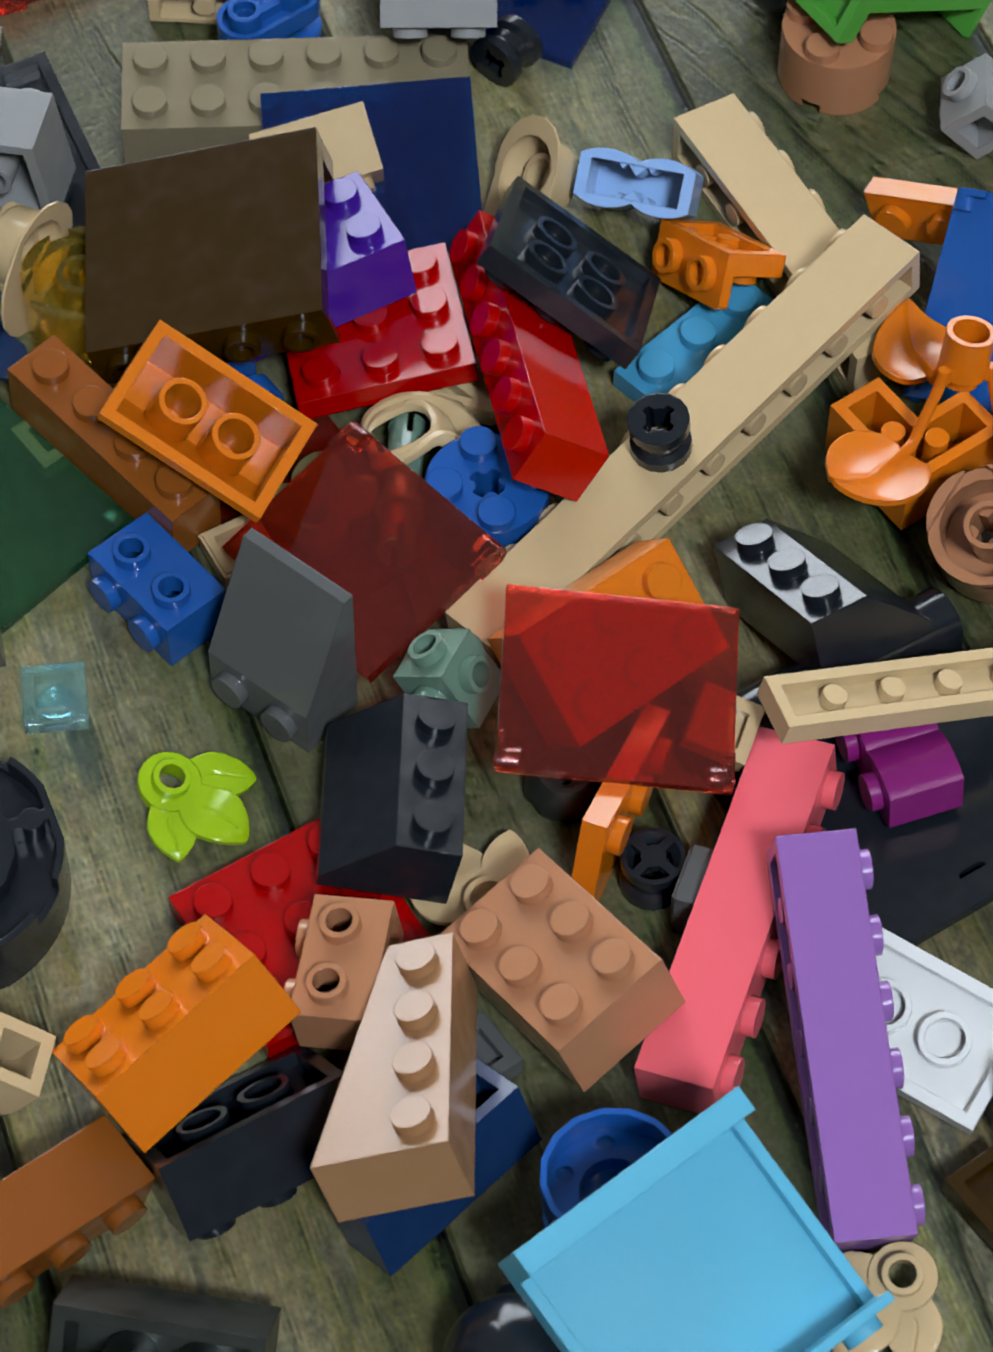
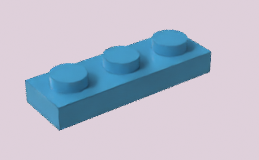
M733 283L727 309L715 310L699 302L641 348L640 353L626 370L621 366L614 370L613 386L634 402L649 394H668L676 385L680 383L686 384L703 367L706 358L714 348L721 344L727 345L744 328L747 319L754 310L763 305L767 307L774 299L755 285Z

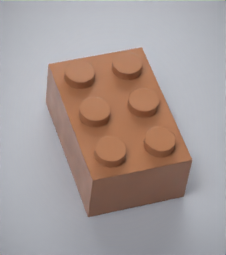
M540 848L536 849L441 933L453 932L476 982L477 990L583 1092L587 1091L686 1002L663 960Z

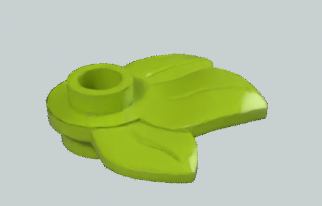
M160 752L152 755L142 764L136 779L137 792L143 803L149 808L146 831L150 840L159 851L177 863H180L187 857L193 848L196 838L219 845H245L250 835L249 819L244 804L238 796L247 792L254 785L256 775L242 761L224 753L206 752L191 759L175 752ZM168 774L174 776L180 781L181 786L177 788L165 786L160 780V775Z

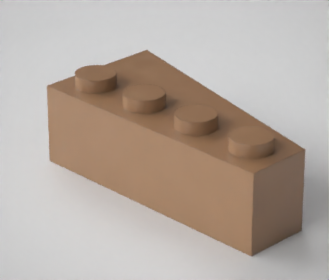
M453 932L389 945L386 948L310 1168L338 1223L474 1196L477 985Z

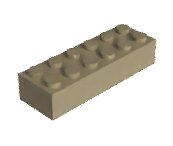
M428 34L426 38L414 39L394 38L393 35L122 43L121 136L125 163L250 140L248 134L363 101L383 169L472 166V118L467 38H453L451 34Z

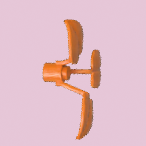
M906 298L884 320L877 332L872 348L873 363L884 376L894 382L904 385H916L928 380L933 385V388L909 439L902 447H899L890 437L873 431H853L837 438L828 448L825 459L828 482H831L844 495L874 506H898L909 503L921 496L929 485L932 472L927 464L911 455L916 451L945 388L947 387L956 392H970L985 380L987 381L993 412V362H991L993 326L982 318L963 315L951 319L947 327L927 316L910 298Z

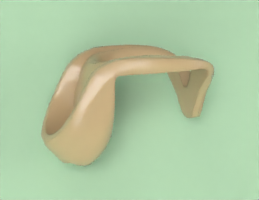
M407 391L388 396L370 407L363 415L360 427L364 446L373 462L371 463V469L381 478H385L386 471L407 465L436 446L443 448L450 442L460 438L462 432L466 429L481 426V424L462 405L443 395L423 391ZM406 412H421L428 417L431 427L426 434L409 444L381 455L372 433L373 429Z

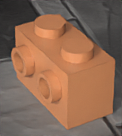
M314 895L310 918L301 919L297 928L296 956L300 959L296 979L289 978L284 987V991L302 1011L291 1021L300 1046L351 1051L386 948L389 945L403 942L404 932L394 901Z

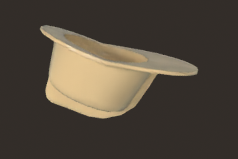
M530 115L521 118L509 129L500 145L495 174L484 207L485 213L493 216L496 215L505 191L517 176H520L562 208H565L574 196L573 190L578 163L570 148L559 140L555 126L547 118Z
M55 201L46 205L41 210L16 202H7L0 210V291L2 292L0 314L3 328L9 336L21 337L28 332L42 309L55 268L68 245L73 227L72 210L65 202Z

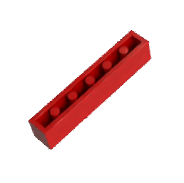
M478 210L468 227L460 230L454 237L450 247L449 258L452 263L513 480L577 502L609 458V453L570 330L564 325L556 326L543 319L535 310L533 303L515 290H505L494 284L485 274L484 268L476 263L495 217Z

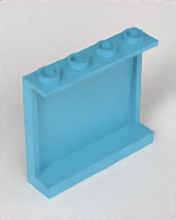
M739 1086L498 1263L500 1269L560 1352H829L840 1342L849 1351L864 1342L883 1326V1323L876 1314L892 1303L895 1298L890 1291L876 1297L871 1293L744 1120L755 1108Z

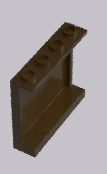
M316 127L85 171V353L106 383H118L159 320H162L225 363H247L262 356L289 351L308 352L316 349L318 346L340 342V334L329 316L324 182L334 180L333 160Z

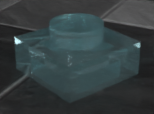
M85 661L21 667L23 722L26 734L90 729Z

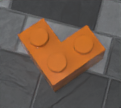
M878 377L830 405L824 450L828 452V448L837 438L853 431L878 432L890 437L899 447H902L909 439L918 417ZM959 392L937 405L916 451L911 455L923 461L931 469L930 482L924 493L906 504L878 506L900 530L926 516L934 494L952 475L963 470L967 472L976 468L986 467L985 464H993V416L969 392Z

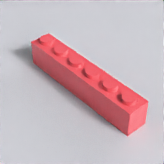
M759 726L669 971L686 1002L644 1039L634 1066L640 1098L700 1114L734 1088L740 1087L745 1068V1058L740 1057L746 1036L751 1038L757 1037L764 1018L766 1001L764 998H760L766 979L776 980L782 968L766 854L775 836L825 831L824 827H820L826 809L833 811L837 809L845 781L844 772L837 771L834 744L818 740L781 744L775 730Z

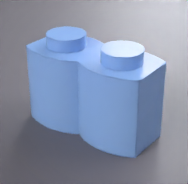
M591 148L581 151L573 193L583 201L605 209L624 211L636 208L647 215L659 219L691 220L697 217L704 176L693 168L669 159L657 158L641 161L619 150Z

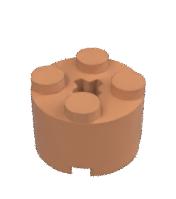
M788 0L782 20L777 68L778 80L787 96L801 106L802 99L819 105V113L827 115H849L871 107L879 100L880 92L888 85L891 75L897 32L893 13H870L853 43L837 44L795 0Z
M985 464L986 467L976 468L967 472L963 470L952 475L939 487L927 510L926 530L930 551L947 582L956 591L972 600L993 604V538L988 543H984L981 536L984 530L993 532V464Z

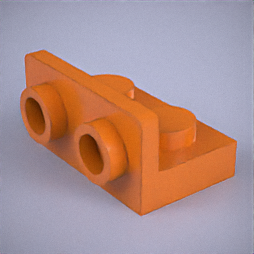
M661 219L658 239L652 253L653 263L651 272L661 278V282L712 309L725 310L728 307L733 283L755 285L757 277L782 278L786 254L719 221Z

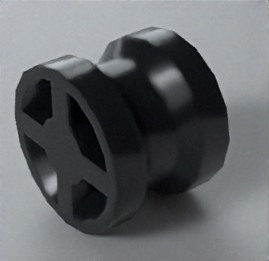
M506 14L497 20V28H492V34L487 33L486 37L478 38L471 47V55L479 71L489 81L502 87L513 85L521 76L522 67L533 66L543 54V45L535 29L526 20L513 14Z
M654 393L640 398L629 409L627 426L630 435V449L633 459L640 467L651 472L663 473L677 469L690 457L693 446L690 432V415L687 406L681 399L671 394ZM657 426L670 427L667 431L665 429H652Z
M650 827L640 829L629 836L626 847L620 856L619 887L622 895L630 904L640 909L652 911L664 909L671 905V896L686 860L684 845L675 834L665 829ZM659 871L663 874L661 877L645 876L648 872Z

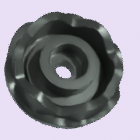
M559 747L546 751L530 765L525 778L524 793L525 797L532 801L535 810L541 816L551 821H560L567 824L575 823L584 817L605 777L597 761L586 752L579 749ZM560 781H570L571 783L569 785H562Z

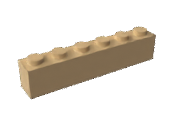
M734 93L674 118L671 157L674 161L693 168L704 176L701 197L719 221L786 254L782 278L762 277L777 297L784 290L790 277L802 267L808 268L824 253L830 239L843 228L839 229L826 213L819 194L814 189L808 190L795 173L793 163L788 154L783 150H777L770 141L757 114L753 111L748 112ZM881 325L833 371L849 394L878 377L884 383L890 380L876 368L872 359L874 340Z

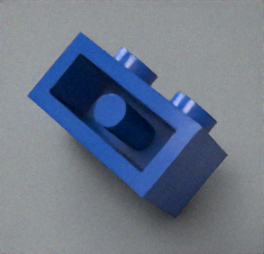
M147 512L88 552L92 578L88 582V587L92 596L106 612L111 613L115 610L127 622L131 635L145 651L151 652L155 650L170 666H173L213 637L227 590Z

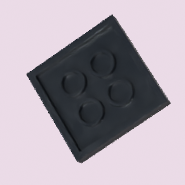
M517 176L502 197L476 263L484 268L485 274L494 284L505 290H515L533 303L535 310L543 319L556 326L564 325L582 338L587 349L596 357L605 361L612 360L626 370L640 353L661 278L520 176Z

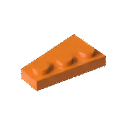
M645 705L581 822L572 878L598 902L601 899L618 857L622 855L626 847L636 816L641 817L646 810L653 789V777L662 778L672 756L674 741L665 739L670 712L649 705Z

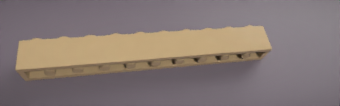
M865 214L848 230L842 229L838 231L828 242L824 253L808 268L802 267L790 277L784 290L767 307L763 305L754 310L747 319L744 328L727 345L721 344L714 348L706 358L703 367L686 384L680 383L669 391L668 394L681 399L689 411L693 446L687 461L673 471L663 473L648 471L640 467L633 459L629 442L630 435L629 431H627L620 446L609 456L577 502L564 498L560 503L549 505L542 512L537 525L517 544L506 546L497 555L492 568L474 585H467L456 593L450 602L448 610L445 611L448 628L470 629L472 633L480 638L484 649L506 677L507 681L504 685L507 686L511 683L487 638L634 542L660 539L857 349L900 303L920 288V251ZM657 426L652 429H665L667 431L670 427Z

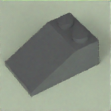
M251 528L242 538L208 650L211 685L216 695L224 703L236 709L242 707L261 720L265 729L273 737L282 742L290 740L310 753L326 736L328 724L344 718L358 703L353 595Z

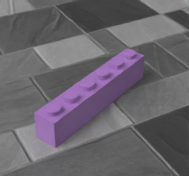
M856 828L775 836L766 854L819 1222L842 1253L848 1251L879 1250L883 1246L896 1241L911 1242L918 1235L917 1226L925 1224V1203L921 1186L919 1184H910L907 1157L914 1156V1131L909 1115L900 1116L896 1089H902L904 1086V1066L899 1048H890L886 1022L893 1021L894 1003L890 983L887 980L879 981L876 956L883 954L884 940L881 920L878 914L869 915L866 890L873 888V865L868 849L859 850Z

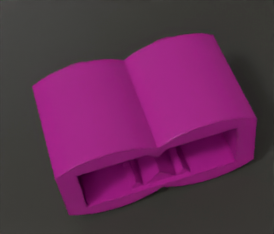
M937 723L835 737L838 750L844 762L854 761L861 773L858 776V784L867 810L869 812L878 810L888 828L963 806L964 776L951 745L939 730Z

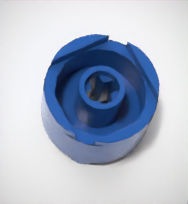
M474 426L462 432L460 438L444 446L433 457L425 476V523L431 539V546L435 554L445 564L468 575L483 576L492 568L497 555L506 546L517 544L537 525L542 512L549 506L550 492L513 480L500 434L494 433L491 429L484 426Z

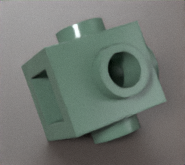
M463 628L421 629L417 637L409 645L407 654L393 675V678L405 693L468 703L467 728H480L507 681L506 677L484 649L480 638L472 633L470 629Z

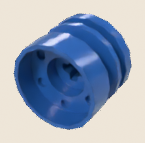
M600 1108L570 1120L552 1136L541 1158L540 1196L543 1230L671 1136L672 1133L656 1118L629 1108Z

